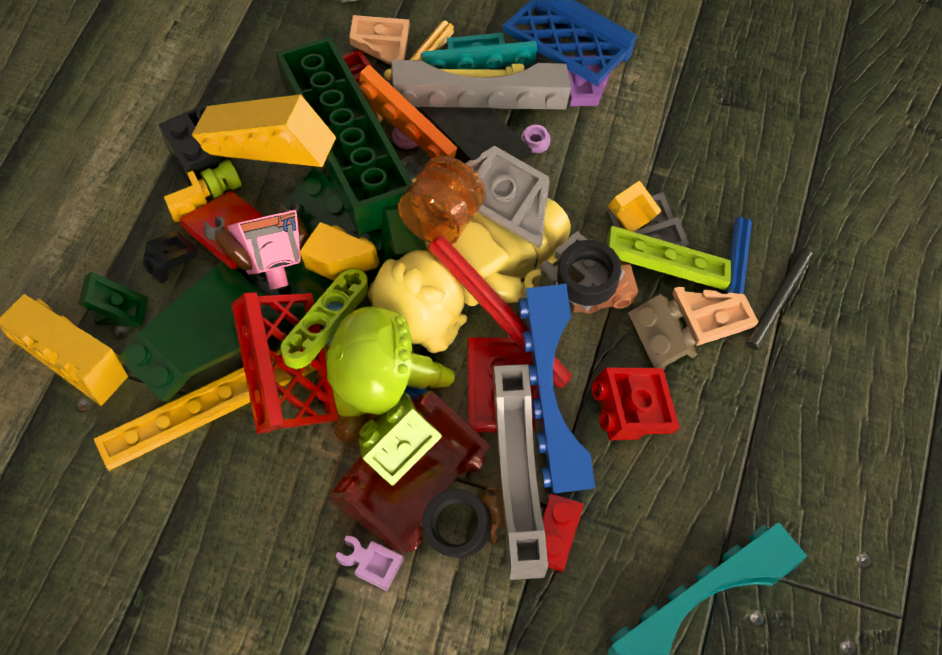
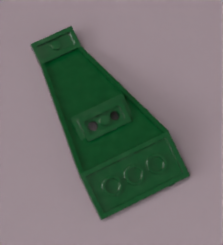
M313 167L284 202L285 208L289 210L292 202L298 203L299 210L297 214L300 215L308 231V239L320 222L331 227L336 225L358 239L363 237L371 241L376 247L380 262L382 228L358 235L332 181ZM301 257L300 263L284 267L289 285L269 290L266 276L263 277V272L249 275L246 270L240 267L232 270L223 261H220L145 326L118 358L161 401L169 403L190 376L241 352L231 304L244 293H257V296L284 295L285 289L291 287L290 294L312 293L315 304L335 280L328 279L307 269ZM380 263L377 268L364 271L367 276L368 287L375 280L382 267ZM293 303L288 310L299 320L306 315L303 303ZM260 305L262 316L273 324L279 313L269 305ZM283 317L277 328L283 332L294 325Z

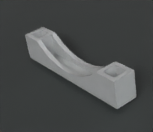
M391 60L390 85L414 107L566 110L571 91L567 64L537 63L515 74L478 78L448 73L432 67L421 60Z
M528 364L494 366L492 384L509 580L545 578L548 569V559L535 469Z

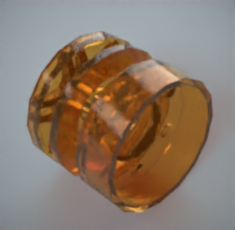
M436 156L427 162L424 169L418 174L416 181L402 195L398 203L399 215L413 234L425 242L431 243L437 236L443 235L451 244H454L485 201L486 188L479 175L467 164L449 156Z

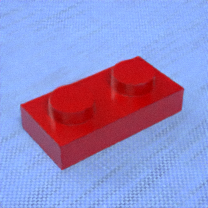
M555 494L550 495L542 521L545 530L548 568L563 572L584 504Z

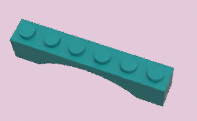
M779 522L770 529L763 525L748 537L751 543L743 549L737 544L722 556L725 562L720 566L714 568L712 564L708 565L695 576L698 582L687 589L683 584L669 594L667 598L670 602L661 609L654 605L639 617L642 623L633 630L625 626L610 639L614 644L611 645L607 653L608 655H670L672 642L681 622L700 602L717 592L732 587L754 584L772 586L795 569L807 555Z

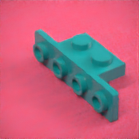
M503 33L447 38V49L424 51L421 53V61L438 69H497L510 67L511 64H523L526 66L536 63L537 43L536 41L505 44Z

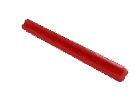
M443 235L433 239L428 246L429 250L531 359V353L525 352L523 345V332L528 331L525 323ZM554 356L553 384L557 388H562L570 381L572 376Z

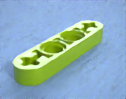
M348 269L343 271L283 340L281 344L282 358L288 367L300 369L309 365L334 335L340 322L352 313L368 293L367 276L362 270ZM333 302H339L344 305L337 311L326 308ZM314 324L325 326V329L319 333L308 331V328Z

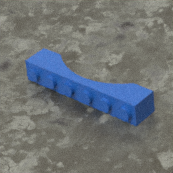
M559 284L526 288L523 298L518 299L520 318H526L528 330L523 332V345L525 352L531 353L532 365H528L530 385H535L537 397L532 399V412L534 419H540L541 432L536 433L538 452L544 453L546 467H541L543 487H549L550 494L594 489L595 483L591 455L577 441L565 424L558 408L553 388L555 350L562 331L571 318L567 285Z

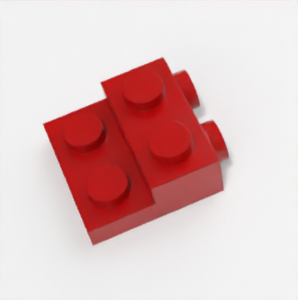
M605 368L594 379L592 396L595 400L600 401L602 412L599 416V424L603 431H607L609 440H638L644 434H673L680 429L663 368Z

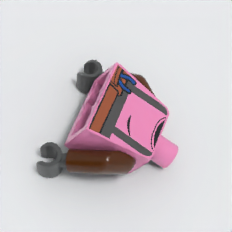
M281 202L275 215L227 226L228 230L224 229L225 221L219 216L215 218L217 228L211 227L207 221L204 225L205 236L210 240H215L241 269L246 270L249 275L265 272L269 290L289 285L284 267L300 263V250L306 243L309 235L300 215L297 214L299 205L296 202L291 203L289 210Z

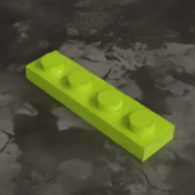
M611 226L609 230L607 245L616 252L621 261L725 291L730 284L731 260L615 226Z

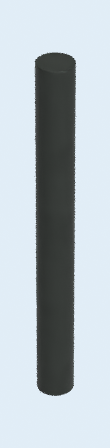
M803 248L746 342L750 349L757 350L811 260L813 256L811 250Z

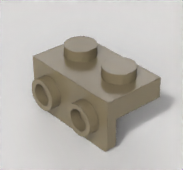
M659 294L628 312L654 368H663L686 354L691 358L698 355L693 346L697 344V340L688 326L684 328L680 320L684 315L675 300L670 301L664 295Z

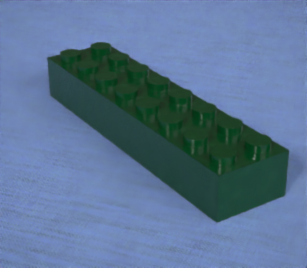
M329 36L275 52L281 80L289 96L301 94L336 137L324 162V167L358 235L382 228L383 207L414 203L419 215L416 187L332 37Z

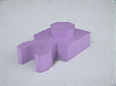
M346 536L344 539L345 543L353 547L354 552L349 556L337 552V561L344 566L358 565L355 576L388 591L403 562V556L373 541L370 542L366 550L361 547L360 542L355 537Z

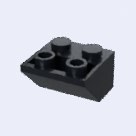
M214 100L159 124L166 147L189 186H191L187 172L193 170L197 180L202 179L200 171L207 168L214 169L219 166L220 162L233 158L210 155L202 149L201 144L192 136L206 107L217 105Z

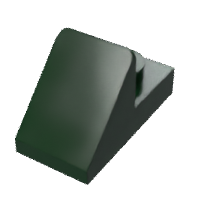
M414 203L383 207L381 266L388 259L399 260L411 251L425 250L426 245Z
M91 272L85 275L78 305L96 312L94 319L96 324L140 327L143 323L148 297Z

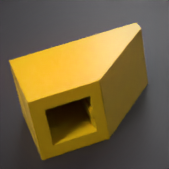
M322 222L318 224L300 250L307 269L331 280H336L345 270L359 269L364 272L377 268L380 263L376 247L371 241L363 237L358 239L347 234L345 230L336 225L331 227Z

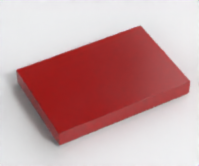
M229 191L179 218L182 228L233 270L239 266L223 251L215 240H210L205 236V222L207 221L211 227L217 228L215 218L218 216L222 217L225 221L224 229L228 230L227 226L265 216L233 191Z
M467 337L468 432H496L492 384L494 366L532 365V360L511 337ZM530 385V388H531V403H532V399H535V397H534V385ZM532 412V428L533 432H535L536 422Z

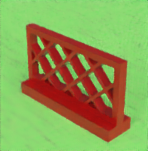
M244 293L231 304L257 434L269 433L275 429L330 423L339 420L333 389L327 380L324 347L310 363L318 371L319 380L314 385L302 375L306 367L298 370L288 367L283 361L282 352L278 356L269 349L267 342L271 334L283 342L287 336L277 328L278 324L284 317L296 326L300 320L288 310L293 303H303L306 314L314 305L312 293L270 296ZM260 305H269L279 313L273 324L262 316ZM319 324L310 326L308 331L319 333ZM278 366L292 377L286 388L275 381L274 372ZM296 381L310 391L304 403L290 393ZM315 396L324 402L326 415H318L308 407ZM285 399L299 409L293 419L283 420L281 404Z

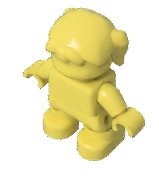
M414 178L412 182L416 187L418 217L426 249L406 253L399 260L388 259L382 265L374 282L369 287L367 293L369 301L372 303V306L400 313L406 319L409 326L412 344H421L431 353L445 351L453 343L459 328L467 321V315L461 313L464 303L468 306H475L479 303L429 250L428 246L431 241L437 236L443 235L505 303L518 302V299L523 298L526 288L538 287L541 278L540 265L546 260L553 265L557 261L554 257L555 250L569 238L571 228L569 218L563 208L550 198L547 200L543 241L539 249L458 200L452 210L439 221L437 213L441 209L443 192L436 191V194L431 198L421 196L422 184L418 178Z

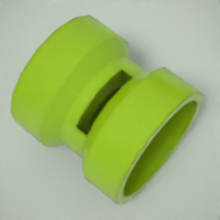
M229 159L220 162L219 166L214 169L207 168L200 171L201 177L204 179L213 199L222 196L223 192L228 189L235 190L242 187L239 176Z

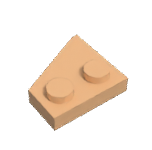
M353 15L349 36L350 45L391 65V60H405L410 28L409 20Z
M676 287L673 290L672 295L683 312V318L687 326L691 329L697 340V346L754 328L758 323L745 294H721L711 290H704L703 293L684 291V287Z

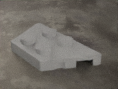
M493 146L483 152L478 159L470 160L460 166V171L445 180L442 177L436 181L437 189L540 249L542 246L550 183L547 175L500 148Z

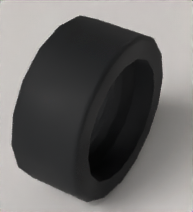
M581 240L569 245L562 252L558 262L557 282L558 285H567L568 299L583 306H596L608 301L616 293L621 276V263L612 248L599 241ZM590 259L597 261L606 267L608 278L605 283L599 286L587 287L580 285L570 277V267L573 263L580 260Z
M449 489L440 492L429 501L423 512L422 529L425 539L434 550L445 556L465 558L475 555L486 545L491 535L492 518L489 508L482 499L466 490ZM453 503H464L470 506L477 518V529L473 537L466 543L459 545L450 544L445 541L439 534L437 527L440 513L445 507Z

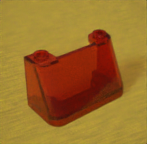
M433 391L414 396L411 400L415 409L441 433L442 437L393 486L362 459L361 455L328 496L341 510L400 554L411 553L422 542L423 536L421 533L423 529L420 524L423 519V512L429 501L440 492L448 490L460 474L466 473L469 470L472 473L477 471L486 461L484 455L491 447Z

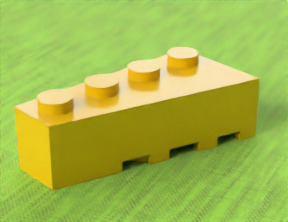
M301 94L207 106L192 133V136L201 144L202 149L210 155L323 167L336 139L335 135Z
M23 294L0 317V329L6 337L100 406L128 378L127 373L122 367L124 363L110 347L76 327L65 316H59L54 313L39 298L35 301Z

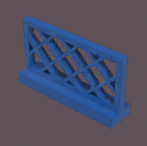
M530 0L503 25L502 32L519 42L536 41L537 52L556 63L567 64L568 70L596 86L621 61L626 62L631 57L637 38L636 34L575 0ZM534 10L541 15L532 16L531 11ZM554 23L564 27L565 29H555ZM528 24L530 30H519L515 26ZM534 24H548L549 29L536 30ZM558 37H571L573 43H559ZM578 37H581L588 42L579 43ZM538 38H552L553 44H544ZM595 50L596 52L595 57H583L582 51ZM601 50L615 56H603ZM575 51L577 57L568 58L562 52ZM586 65H599L601 70L596 74L587 69Z

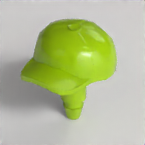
M378 306L363 307L347 315L338 325L326 353L327 380L333 389L337 413L349 418L358 417L366 413L381 415L390 411L399 402L406 386L424 389L427 386L430 388L450 387L454 383L455 373L452 369L438 362H432V359L428 356L411 353V333L406 319L400 313Z

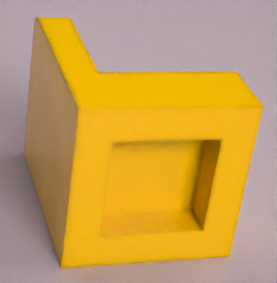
M640 181L614 197L608 205L622 227L632 232L648 224L661 212L659 206Z

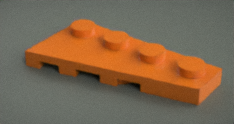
M370 65L366 66L360 72L359 87L370 107L424 149L431 159L440 162L446 167L454 160L457 147Z

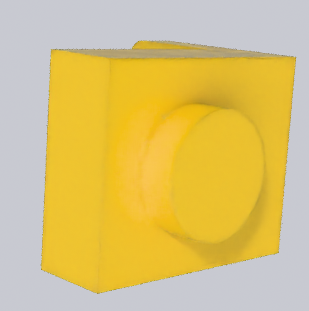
M193 170L187 172L191 183L190 187L164 197L174 223L179 222V218L207 204L205 197L210 196L204 179L197 180Z

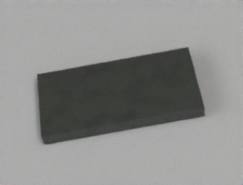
M415 107L457 147L456 153L466 163L470 160L478 159L483 152L493 146L500 148L521 161L531 157L532 149L490 108Z

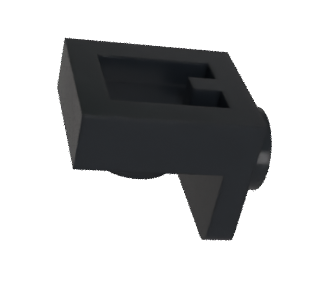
M176 230L146 242L143 266L148 273L152 274L160 283L168 280L170 268L194 259L197 249Z

